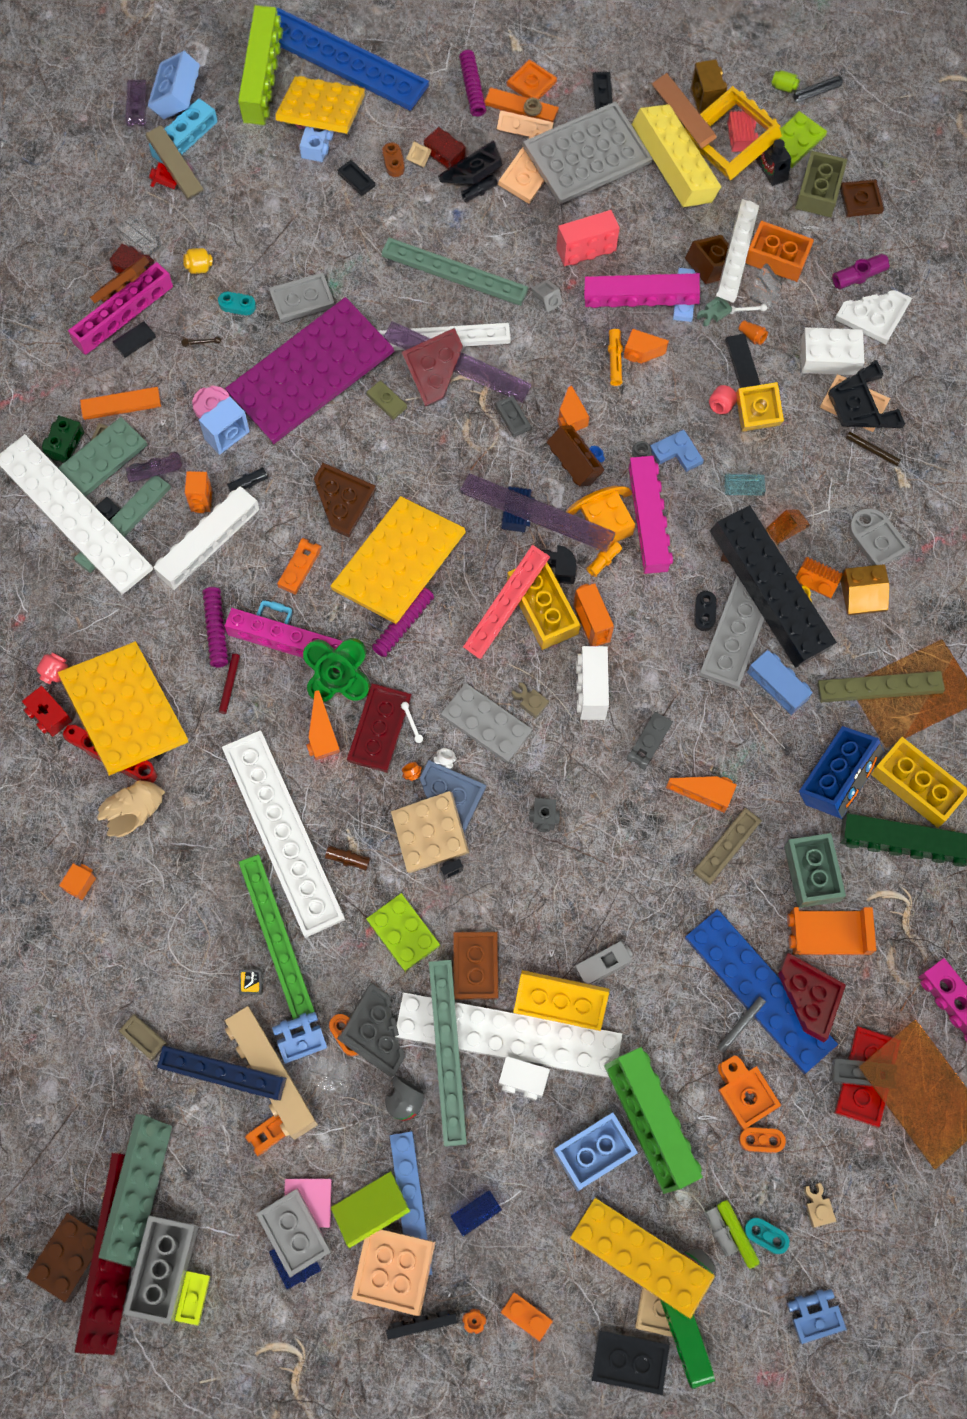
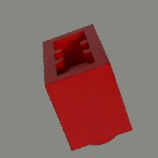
M42 685L22 700L26 707L23 711L30 719L35 717L38 720L36 725L44 734L48 732L53 737L72 722L68 714Z

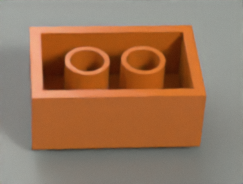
M761 221L749 247L745 263L798 282L814 239Z

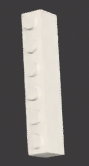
M241 486L231 491L227 499L217 504L210 515L202 518L194 530L187 532L179 544L173 545L165 557L157 560L154 566L156 575L175 590L259 511L257 500Z

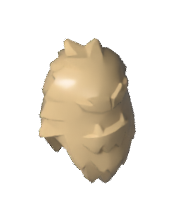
M141 780L136 781L133 785L123 788L106 798L98 809L97 819L99 821L103 819L110 820L107 824V828H109L107 836L123 837L133 832L140 825H143L147 818L156 811L160 803H162V795L165 794V791L155 783Z

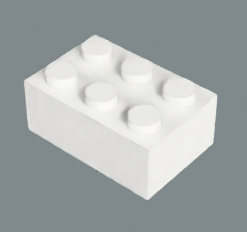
M805 327L801 338L802 373L855 375L863 368V330Z
M582 646L581 654H577L576 674H578L576 681V693H578L576 711L580 713V720H605L609 707L608 647Z

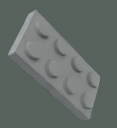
M467 683L462 686L441 713L443 719L507 764L533 731L529 726Z

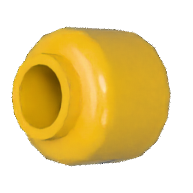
M204 248L188 249L186 254L183 255L184 268L188 269L191 274L206 273L209 270V266H212V256Z

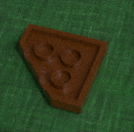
M322 463L314 477V483L330 528L337 533L350 537L376 491V486Z

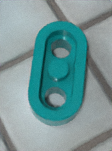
M223 292L218 297L219 307L224 312L251 315L256 310L255 299L250 295Z
M752 1218L744 1226V1232L748 1240L773 1254H782L788 1250L790 1245L788 1235L760 1218ZM753 1226H757L759 1228V1233L757 1235H754L752 1233ZM775 1237L780 1240V1245L778 1247L773 1245V1239Z

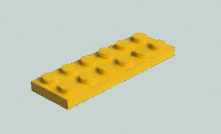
M594 1198L570 1237L571 1240L689 1319H691L715 1278L712 1273L596 1198Z

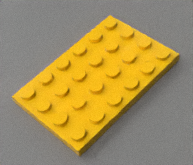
M400 496L330 587L340 595L397 624L466 533L465 528Z
M136 641L58 672V676L109 776L188 743V738Z

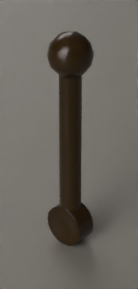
M218 336L214 339L181 340L183 347H188L189 344L221 343V338Z

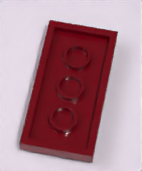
M371 684L347 762L388 773L406 717V712L401 708V704L403 702L410 704L412 694Z

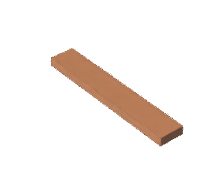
M667 73L652 83L654 89L664 102L671 106L682 125L700 148H703L717 138L714 131Z

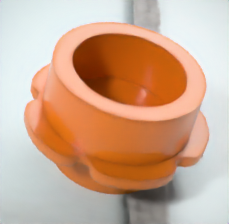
M417 762L406 764L402 768L403 778L410 781L416 780L420 777L422 767L418 766Z
M471 1309L469 1313H465L463 1316L465 1330L469 1333L475 1332L476 1334L482 1332L483 1326L486 1324L485 1315L481 1314L478 1309ZM473 1319L477 1320L476 1324L472 1323Z

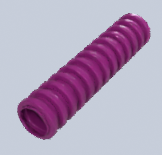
M464 50L459 54V60L469 109L472 116L478 117L485 114L486 107L476 58L472 50Z
M208 587L202 591V594L204 595L203 604L205 607V623L207 624L206 630H208L206 633L208 636L207 641L209 642L210 666L220 668L228 664L225 626L223 624L224 619L222 618L221 590L217 587Z
M424 587L398 623L391 622L392 624L387 626L388 629L383 631L384 634L380 635V639L376 640V644H372V649L379 656L386 657L388 655L387 652H391V647H395V643L399 642V638L403 637V633H406L411 624H414V619H418L419 615L423 613L422 610H425L427 608L426 605L430 604V600L434 599L433 593Z

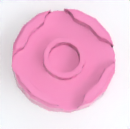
M215 385L201 388L192 400L196 416L200 419L204 413L214 409L220 401L227 399L229 394L222 387Z

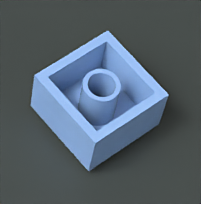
M230 396L220 401L214 409L204 413L199 419L204 439L219 455L250 432L245 411Z

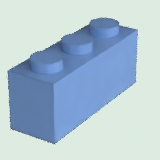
M769 650L754 661L747 671L790 715L794 714L806 703L813 693L805 682H801L796 677L791 668L785 667L781 663L780 658Z

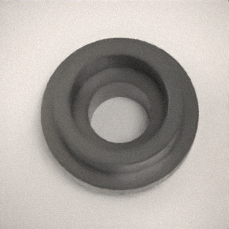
M639 441L633 445L632 455L633 457L650 456L651 447L647 442Z

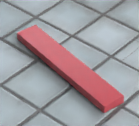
M534 545L530 547L463 648L479 659L483 657L549 560V555Z

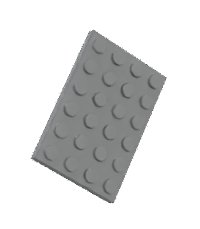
M616 101L525 140L522 144V147L559 205L645 167L653 161L650 153Z

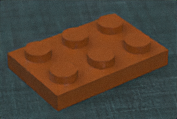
M145 256L104 284L90 297L94 304L99 300L105 302L112 294L119 292L129 282L136 280L146 271L145 266L149 263L148 259Z
M453 932L455 1000L498 999L497 932Z

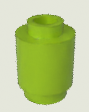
M783 70L780 72L776 71L772 79V86H775V89L792 93L793 90H797L800 79H797V74Z

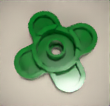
M348 638L336 649L319 639L307 644L303 651V658L306 664L315 671L307 684L308 694L313 700L315 691L318 690L323 702L330 700L338 692L353 701L361 700L368 694L370 690L369 679L358 669L367 654L366 647L362 641L356 638Z

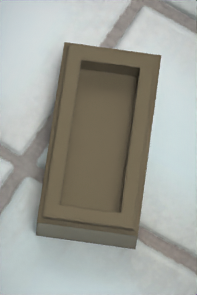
M135 1014L119 1030L124 1037L151 1061L161 1052L162 1047L167 1045L161 1037Z

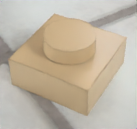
M413 142L406 159L421 167H425L432 150Z

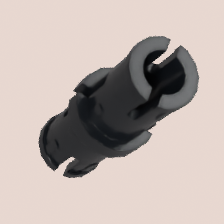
M491 174L482 181L461 191L462 198L465 202H469L478 195H484L485 191L498 185L497 179Z
M261 467L250 474L245 473L241 478L227 483V487L230 492L240 486L243 489H251L253 485L267 480L268 476L264 468Z

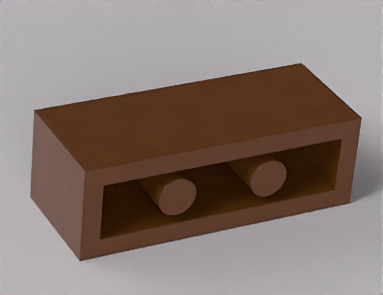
M560 426L547 441L551 452L558 457L562 467L570 473L573 482L579 487L591 486L605 470L573 426Z

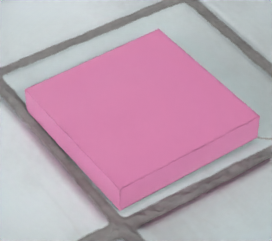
M285 1179L284 1196L299 1189L318 1227L330 1228L332 1179Z

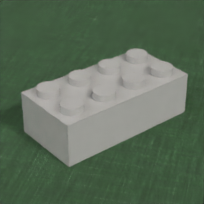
M148 1216L124 1315L166 1324H175L186 1271L189 1268L199 1226Z

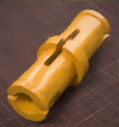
M613 540L603 552L601 551L597 554V558L586 568L587 572L591 576L596 577L603 568L612 563L611 560L622 550L621 545Z

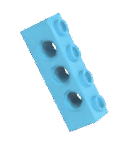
M198 98L194 103L190 104L188 109L178 115L169 126L164 128L181 155L218 122L215 109ZM149 143L152 157H154L160 163H163L157 155V153L155 152L152 145Z

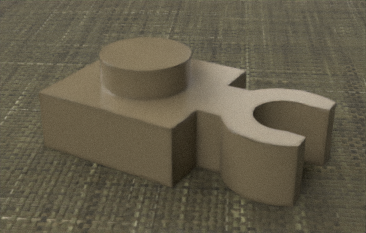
M520 682L518 687L523 692L516 693L513 690L511 695L516 700H522L520 707L536 719L549 705V701L535 689L529 693L526 685Z

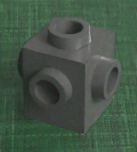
M535 798L534 809H530L529 822H533V829H537L539 832L554 830L555 823L559 824L560 811L556 810V799Z

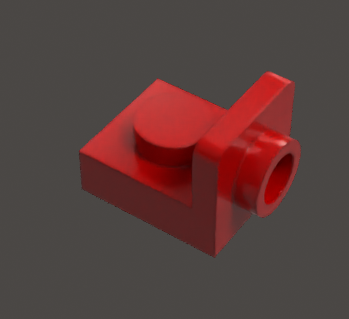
M158 162L156 168L151 169L149 174L151 187L154 188L157 182L175 189L177 183L163 163Z

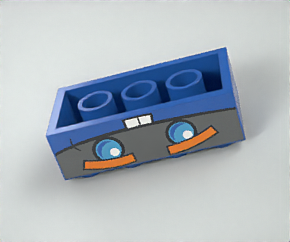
M842 726L799 790L805 805L842 819L885 753L879 738Z

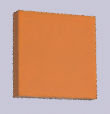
M529 59L507 81V86L523 97L537 98L539 100L557 83V77Z

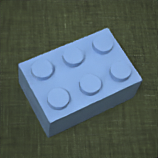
M185 51L161 62L148 107L163 120L188 109L200 64Z
M614 1113L609 1114L553 1150L577 1192L638 1153Z

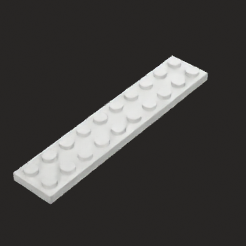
M25 434L0 453V467L121 595L153 570L146 559Z
M260 730L223 746L222 749L304 938L344 921L345 918L262 731Z
M403 993L397 1022L399 1036L395 1037L436 1045L432 998ZM455 1002L459 1050L504 1059L508 1056L531 1064L609 1078L604 1065L619 1057L622 1033L606 1030L597 1031L536 1017Z

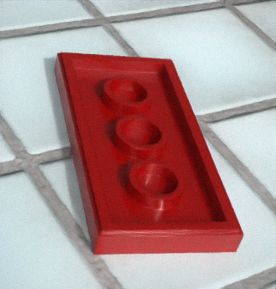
M857 1026L848 1060L895 1065L901 1040ZM880 1071V1079H885V1072ZM841 1083L834 1113L879 1128L889 1089Z

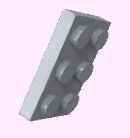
M323 272L269 288L280 323L328 310L335 305Z
M299 1189L292 1191L256 1213L289 1277H292L332 1252Z

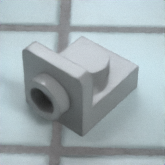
M545 280L532 288L533 295L543 302L547 312L563 304L559 288L549 280Z

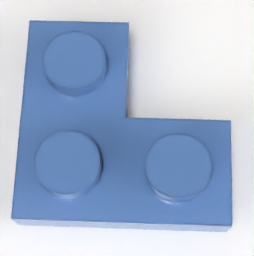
M685 430L650 445L651 453L658 464L676 457L685 472L702 465L704 461Z

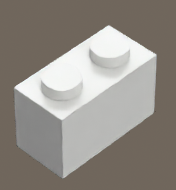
M506 1056L498 1085L502 1086V1090L515 1094V1091L524 1093L523 1097L537 1100V1097L542 1098L550 1069Z

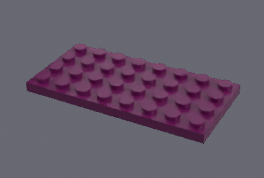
M344 297L228 385L225 390L274 445L394 352V348L360 311Z

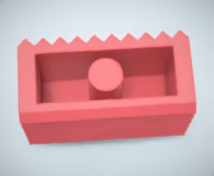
M731 111L729 113L727 125L732 152H740L758 138V133L754 131L756 121L745 111Z

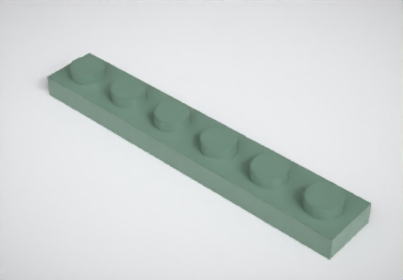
M154 474L109 522L125 537L171 489L170 484ZM81 552L74 558L75 562L89 573L96 568Z

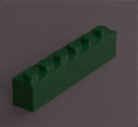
M849 813L842 819L840 843L846 844L848 848L864 847L871 852H880L882 850L888 851L890 855L894 856L905 854L910 855L912 859L928 858L935 863L952 862L954 866L958 867L967 865L966 833Z

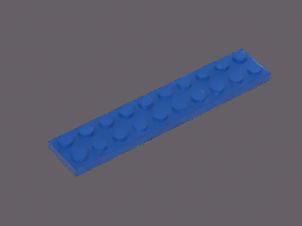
M277 7V14L281 17L280 27L283 28V37L279 39L281 48L409 111L412 110L429 87L428 80Z

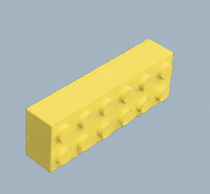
M660 105L640 108L632 126L681 205L688 207L712 203L721 185L671 106Z

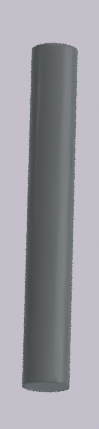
M760 996L717 1046L722 1053L729 1048L766 1003Z

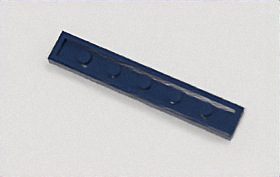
M168 1046L162 1047L157 1065L159 1069L281 1101L286 1082L285 1077Z

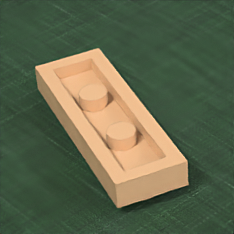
M500 110L497 130L530 137L535 129L542 133L553 129L554 122Z

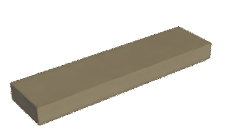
M160 125L147 132L146 138L186 199L188 200L203 192V187L163 126Z
M744 808L694 869L693 873L710 886L762 820L747 808Z

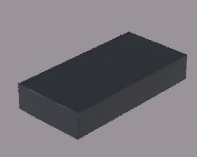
M352 160L337 169L338 175L361 196L375 187V182Z
M143 321L112 342L121 355L126 358L155 339L156 336Z

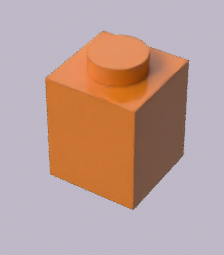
M73 863L59 887L72 896L83 900L96 878L91 873L93 871L91 868L84 864H81L79 867Z

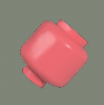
M726 385L718 386L709 398V405L717 414L729 413L737 402L736 392L733 388Z
M53 652L45 654L36 669L41 675L39 679L50 685L52 681L56 683L61 682L58 672L68 668L67 660Z

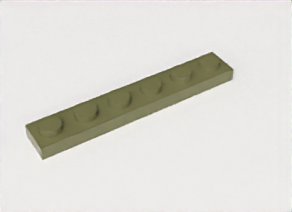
M941 671L819 680L817 683L820 703L940 694L945 691Z

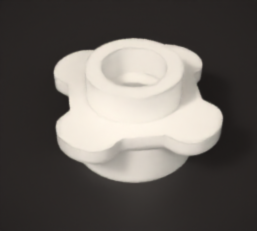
M442 748L437 751V757H434L433 761L450 769L453 768V762L457 758L452 750Z

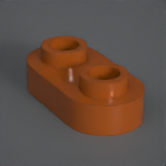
M387 143L382 149L386 171L392 177H399L405 171L401 148L396 143Z

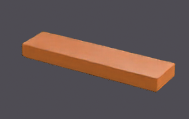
M490 87L485 99V106L550 122L555 121L559 110L557 106L540 102L542 105L541 112L536 116L527 115L524 112V103L529 98Z
M158 387L80 400L84 420L161 407Z

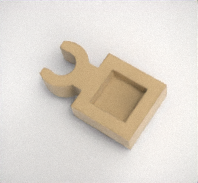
M821 1183L816 1184V1194L811 1193L809 1186L804 1187L805 1195L812 1202L805 1204L812 1228L836 1222L830 1199H822L823 1186Z

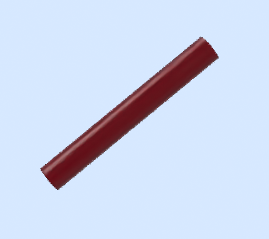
M232 654L218 711L221 714H227L240 659L238 654Z

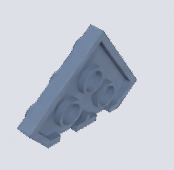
M428 760L420 777L425 796L428 799L451 791L465 834L485 792L486 785Z

